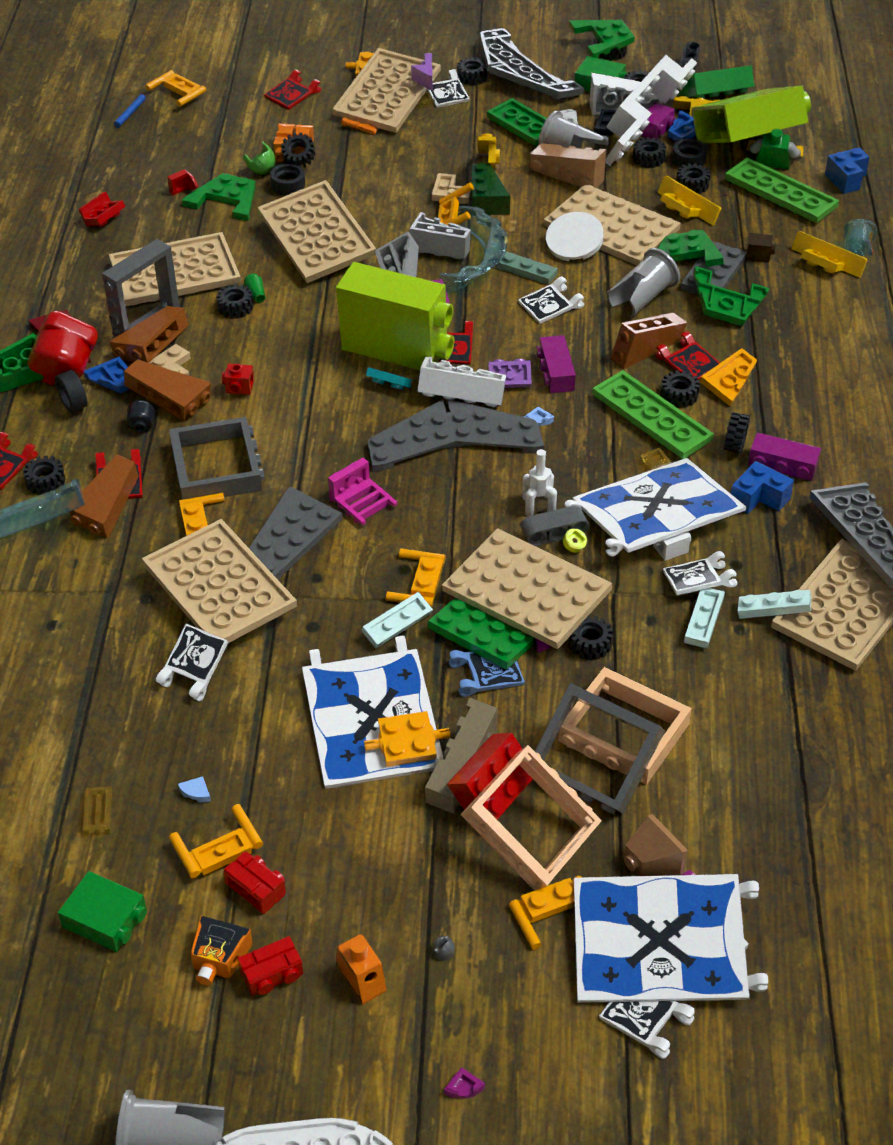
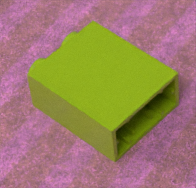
M803 85L764 89L691 107L696 138L703 143L734 142L769 133L773 129L781 130L809 123L807 113L811 109L810 97L804 92Z
M352 262L336 286L342 350L421 370L425 356L432 357V362L438 363L440 358L448 360L454 348V336L447 334V328L453 317V305L446 303L445 284Z

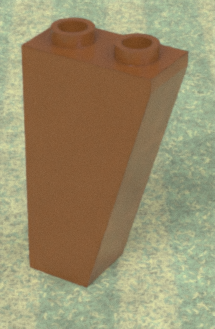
M166 306L112 339L110 344L115 358L120 357L121 360L135 362L137 359L148 363L151 362L189 326L184 308Z
M673 312L622 323L610 359L623 369H626L658 352L657 346L664 344L666 347H669L682 339L681 333L685 331L687 322Z
M138 359L124 370V386L182 421H185L189 416H193L197 409L206 404L211 398V383Z
M116 454L67 507L72 523L78 527L82 526L90 530L95 535L108 538L139 477L135 462Z

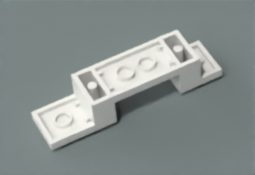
M665 55L623 101L607 125V128L620 138L605 160L609 166L614 161L618 162L623 157V151L627 152L634 144L632 141H637L643 134L641 130L644 131L650 123L648 119L652 113L640 105L645 99L643 97H648L652 93L664 104L669 99L673 100L679 93L678 89L682 90L688 83L686 79L689 80L694 74L695 70L693 68L697 64L696 61L691 58L682 68Z

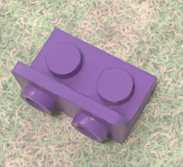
M497 359L488 363V371L506 375L504 388L531 387L530 361H525L524 359H515L513 361Z

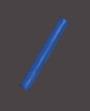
M141 94L114 122V125L119 128L146 100V97Z

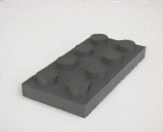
M713 242L723 256L724 265L706 267L705 256L699 257L682 281L680 290L699 295L693 276L695 266L711 270L710 284L726 288L746 259L747 252Z

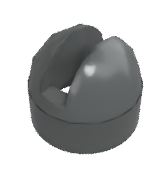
M448 936L436 938L433 943V955L435 958L441 961L451 959L455 953V945L452 939Z

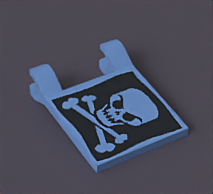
M458 650L450 652V666L458 668L467 663L473 680L463 679L460 681L459 685L461 688H459V694L462 697H468L479 691L521 686L525 683L517 661L506 670L474 652Z

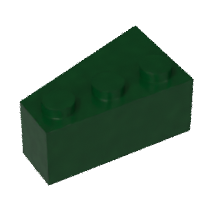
M485 163L471 164V183L474 187L472 190V215H510V195L492 166Z

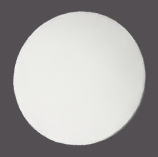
M571 212L558 217L550 224L546 232V242L549 251L555 257L564 261L581 258L583 260L594 255L603 244L604 232L602 224L596 217L585 212Z

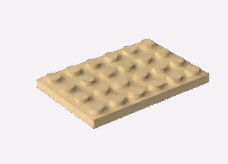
M378 48L332 109L333 115L356 122L359 121L360 123H369L377 128L397 133L427 90L424 86L413 81L411 76V66L422 65L421 61L425 60ZM432 63L433 81L441 71L440 64Z
M326 180L258 207L260 216L306 283L350 266L352 262H360L376 255L375 246Z
M584 185L544 219L543 226L549 227L555 219L567 213L585 212L591 214L600 221L603 227V244L599 250L634 265H639L643 261L644 253L650 248H658L666 236L678 232L681 223L591 185Z
M223 232L165 243L171 246L178 296L241 283L240 274ZM141 248L109 254L112 267ZM154 263L122 283L125 307L160 300Z
M222 519L142 558L143 566L198 629L229 641L228 643L297 607V600Z
M497 528L442 584V590L559 649L612 590V583Z
M841 539L799 589L811 591V612L777 615L772 621L771 628L856 671L893 624V590L848 541Z

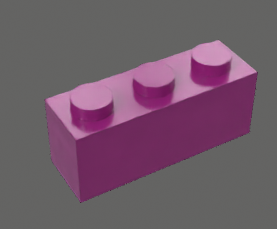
M564 335L540 337V344L536 346L537 358H541L540 370L544 372V385H548L550 393L575 391L576 374Z
M757 433L750 449L748 465L751 466L757 461L779 473L812 481L818 466L821 448Z

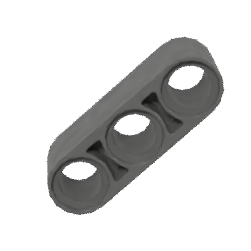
M570 506L526 517L521 522L520 528L529 544L539 546L563 540L564 535L570 529H579L585 533L589 529V523L579 506Z

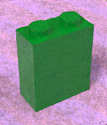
M587 56L575 72V82L584 87V91L590 92L591 73L624 79L625 74H628L625 72L626 64Z
M88 871L60 908L58 916L63 928L118 952L120 947L129 941L137 923H141L144 920L147 908L144 895Z

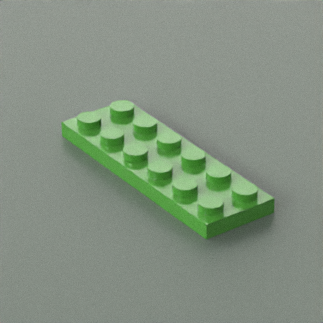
M748 157L725 173V180L815 223H818L839 205L838 199Z
M623 370L595 386L592 390V395L682 459H685L713 441L714 433Z

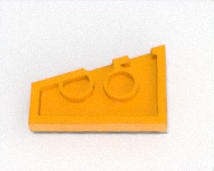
M741 348L702 375L700 383L731 407L754 369L757 360Z

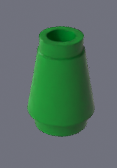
M257 274L246 276L244 288L247 286L249 290L251 289L256 303L263 302L266 296L262 278Z

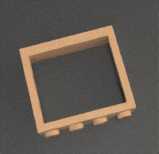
M604 667L586 691L597 696L603 691L671 724L659 742L643 774L644 776L640 780L641 783L647 785L690 724L692 708ZM578 701L568 713L561 726L558 741L567 745L568 748H573L583 753L590 759H595L605 764L612 770L628 775L636 756L575 727L590 708V706Z
M529 745L512 757L461 814L534 891L547 886L601 822V819L592 811L593 809L587 806L578 797L576 791L568 787L559 777V774L550 768L541 759L540 754H536ZM518 765L579 826V829L545 869L483 806L484 802Z

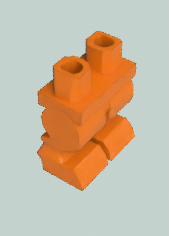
M279 123L273 143L276 162L284 161L281 143H283L284 138L288 140L287 136L289 134L293 137L295 131L296 135H299V132H301L303 136L307 134L308 138L311 137L312 142H314L313 126H295V124ZM296 147L291 152L293 154H300L305 151V148Z

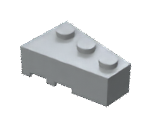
M420 212L410 227L409 233L419 246L418 253L426 252L432 253L435 256L465 259L470 251L471 230L453 223H449V225L440 223L439 218L435 217L434 220L426 218L425 213Z
M409 232L375 250L381 269L416 277L419 246Z

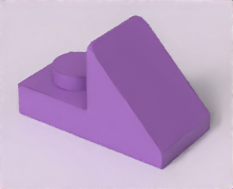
M425 53V61H421L422 65L411 66V76L413 81L429 90H433L432 53Z

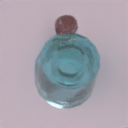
M864 219L849 221L843 230L844 249L860 256H864L867 253L868 256L873 255L871 242L877 236V226L873 222Z

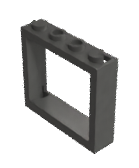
M158 239L102 273L106 303L110 315L109 320L114 338L166 306L180 307L171 246ZM154 263L160 305L131 324H128L122 283Z
M246 417L169 429L182 500L223 493L224 497L262 491L261 480L265 479L263 468H258L261 466L259 453L255 454L258 451L256 440H251V438H254L253 427L248 425ZM237 437L244 438L251 472L188 482L182 446Z
M570 683L535 753H539L544 761L575 699L648 734L615 800L555 770L568 787L579 792V798L589 803H592L594 799L602 803L601 809L613 815L615 811L623 814L665 731L661 726Z

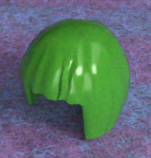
M262 142L263 150L252 160L244 154L243 160L251 171L259 175H266L275 166V155L272 149Z

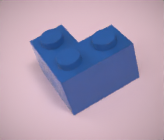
M860 147L828 155L825 175L843 194L860 190L862 177L866 176L869 156Z
M755 461L732 485L731 495L746 506V510L743 512L747 514L759 502L780 511L791 499L794 479Z

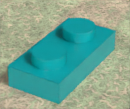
M369 367L367 369L366 376L372 377V382L384 385V381L391 383V387L403 390L404 386L411 387V379Z

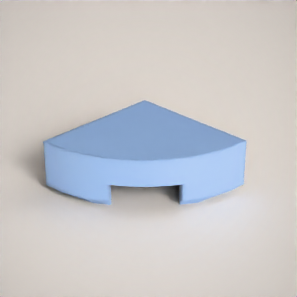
M536 407L524 416L534 419L538 426H545L554 422V416L540 407Z
M203 776L178 784L179 790L184 797H189L200 803L211 801Z

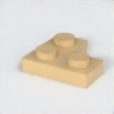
M438 173L432 192V201L439 202V199L463 187L455 186L456 175ZM472 190L457 198L459 204H469Z
M175 344L156 356L149 363L189 375V371L181 367V365L191 359L190 352Z

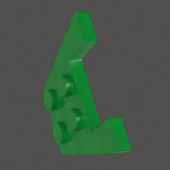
M623 20L569 21V27L574 34L591 31L599 41V44L587 47L588 54L594 58H598L601 53L604 55L610 53V50L615 47L620 49L630 45L635 40V36Z
M222 173L184 197L182 205L198 210L206 199L236 205L232 211L233 218L249 221L256 190V181Z
M691 230L680 234L672 233L666 236L658 249L666 252L674 261L705 256L706 267L724 265L722 254L704 230Z
M695 266L693 271L704 315L727 321L731 324L743 326L769 291L767 287L752 283L748 296L710 284L711 270Z

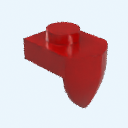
M185 169L167 177L169 192L172 195L187 189L195 190L198 187L194 176Z

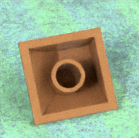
M651 814L626 843L624 863L629 870L634 871L638 876L683 875L687 849Z

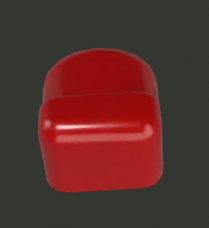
M52 311L47 315L37 333L27 364L32 371L44 376L42 382L51 386L55 384V376L69 370L74 371L79 379H81L86 370L91 352L95 348L98 332L92 325L63 312Z

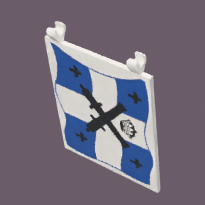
M688 458L575 496L573 500L565 502L566 507L579 506L581 510L588 514L613 538L605 542L610 548L606 550L609 556L617 555L623 548L628 553L746 510L744 504Z
M405 636L395 637L396 652L356 659L321 664L319 649L309 651L311 666L302 667L325 789L434 771L439 759L444 760L439 740L435 741L436 759L386 767L385 757L380 749L365 751L364 740L379 739L378 718L428 711L430 724L434 730H437L417 649L407 650Z
M738 874L574 878L578 1003L749 1000V989L766 991L768 985L767 974L757 973L747 976L740 897L747 899H756L758 897V882L747 881L739 884Z

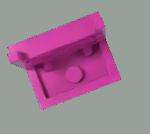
M364 458L328 477L330 501H335L338 504V508H343L346 511V515L352 516L357 524L364 525L366 524L365 519L390 504L393 507L397 505V501L370 479L369 462ZM380 499L379 501L375 502L374 504L368 506L369 504L373 503L374 501Z

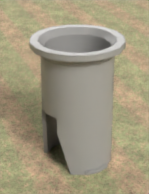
M554 111L546 119L541 129L538 143L539 145L541 143L562 145V147L567 148L569 146H576L577 149H580L584 140L589 143L608 145V137L566 120L560 111Z
M650 248L644 253L643 261L607 291V300L611 307L630 301L633 308V313L630 316L632 318L663 289L674 287L679 283V269L675 261L666 252L658 248Z
M126 1090L121 1103L115 1145H217V1142L222 1140L224 1107L139 1099L133 1095L132 1090Z

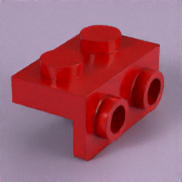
M102 192L80 207L78 211L86 226L97 225V227H101L108 223L107 220L109 218L118 216L120 211L126 206L123 200L111 201L107 192Z

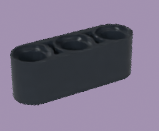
M686 43L680 61L682 68L691 58L696 61L697 64L693 68L695 70L694 73H696L699 62V43Z

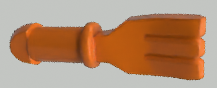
M348 118L341 120L343 126L355 128L356 130L359 129L375 135L378 130L377 127L369 123L361 124L359 121L356 122Z

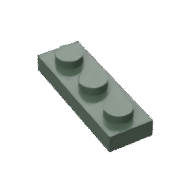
M505 252L497 261L498 269L549 285L558 273V268L509 252Z

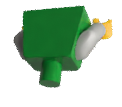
M773 129L771 133L763 134V137L756 141L749 140L746 150L757 153L755 161L767 167L789 169L791 158L803 157L804 147L795 146L791 142L789 135L783 134L780 129Z

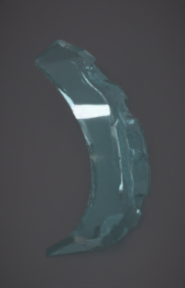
M459 206L458 216L465 212L470 214L471 218L459 224V226L470 229L471 234L479 240L484 250V260L480 265L462 268L459 273H440L439 279L443 280L447 293L461 289L477 280L499 263L506 253L508 245L507 232L504 231L502 223L497 218H492L485 214V210L481 208Z
M79 479L71 480L70 483L64 484L53 491L0 509V538L44 523L84 506L85 502Z

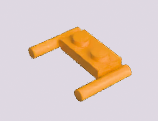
M173 70L145 85L146 90L150 91L164 83V87L183 96L176 101L179 107L206 92L204 86H200L175 74Z
M468 183L439 199L438 218L440 223L459 225L471 218L468 212L458 216L459 201L457 198L473 190L472 183Z
M223 493L179 500L186 536L208 526L203 505L225 501Z
M400 548V558L420 561L411 588V595L387 591L386 601L401 603L419 592L430 607H433L446 555Z
M240 804L234 805L231 811L240 824L241 829L234 830L190 852L177 832L169 835L170 842L191 878L198 877L201 872L204 876L236 861V858L244 851L251 854V849L262 847L263 842Z
M564 879L521 896V900L515 899L509 903V907L532 950L538 949L542 944L531 923L575 907L574 879Z

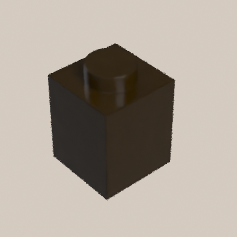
M750 233L746 260L770 262V256L775 254L776 243H772L773 235Z

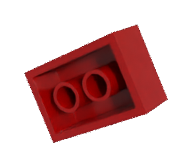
M513 733L492 734L447 783V786L464 810L512 757L523 749ZM518 765L484 802L483 806L498 819L533 778Z

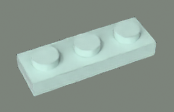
M712 588L700 590L685 634L684 643L708 648L724 599V591Z
M795 590L791 592L741 596L738 602L739 619L811 612V591Z
M417 592L364 625L361 631L372 645L378 648L430 615L433 609L421 594Z

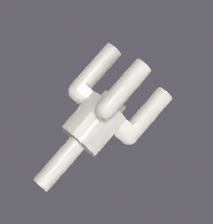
M542 449L537 451L534 468L529 470V474L523 476L522 499L525 500L526 516L534 515V499L537 496H544L548 499L547 512L556 510L557 490L553 488L554 475L551 469L545 467L546 451Z

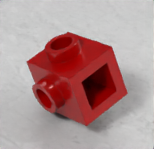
M227 365L226 372L222 373L221 378L222 384H225L226 393L251 395L254 385L253 365Z

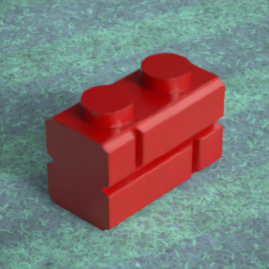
M244 851L236 858L235 862L230 863L223 871L225 884L262 914L267 913L286 894L285 878L277 870L272 872L268 869L264 860L258 855L253 857L247 851Z
M290 936L237 958L240 973L251 996L258 993L260 995L267 994L273 990L274 986L284 982L287 984L293 983L300 975L304 974L302 960Z

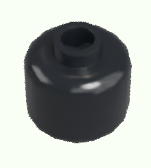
M137 400L131 403L127 408L126 423L128 427L136 432L150 430L154 425V407L144 400Z

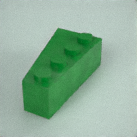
M752 65L694 73L689 80L686 79L688 81L686 86L682 90L678 89L677 97L685 96L697 99L705 98V95L716 97L722 92L723 95L734 94V90H737V93L748 92V88L755 87Z
M34 333L0 350V393L44 378L43 375L32 371L27 364L36 338Z

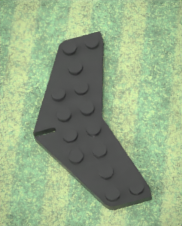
M504 28L480 32L479 42L486 69L489 73L516 82L521 86L551 95L554 99L575 97L576 95L583 94L584 87L578 83L563 81L547 73L520 53L511 41L510 33Z
M448 399L447 407L449 412L446 413L444 402L441 400L368 440V450L373 472L393 468L396 462L436 449L484 445L521 448L524 453H537L538 450H544L540 429L534 419Z

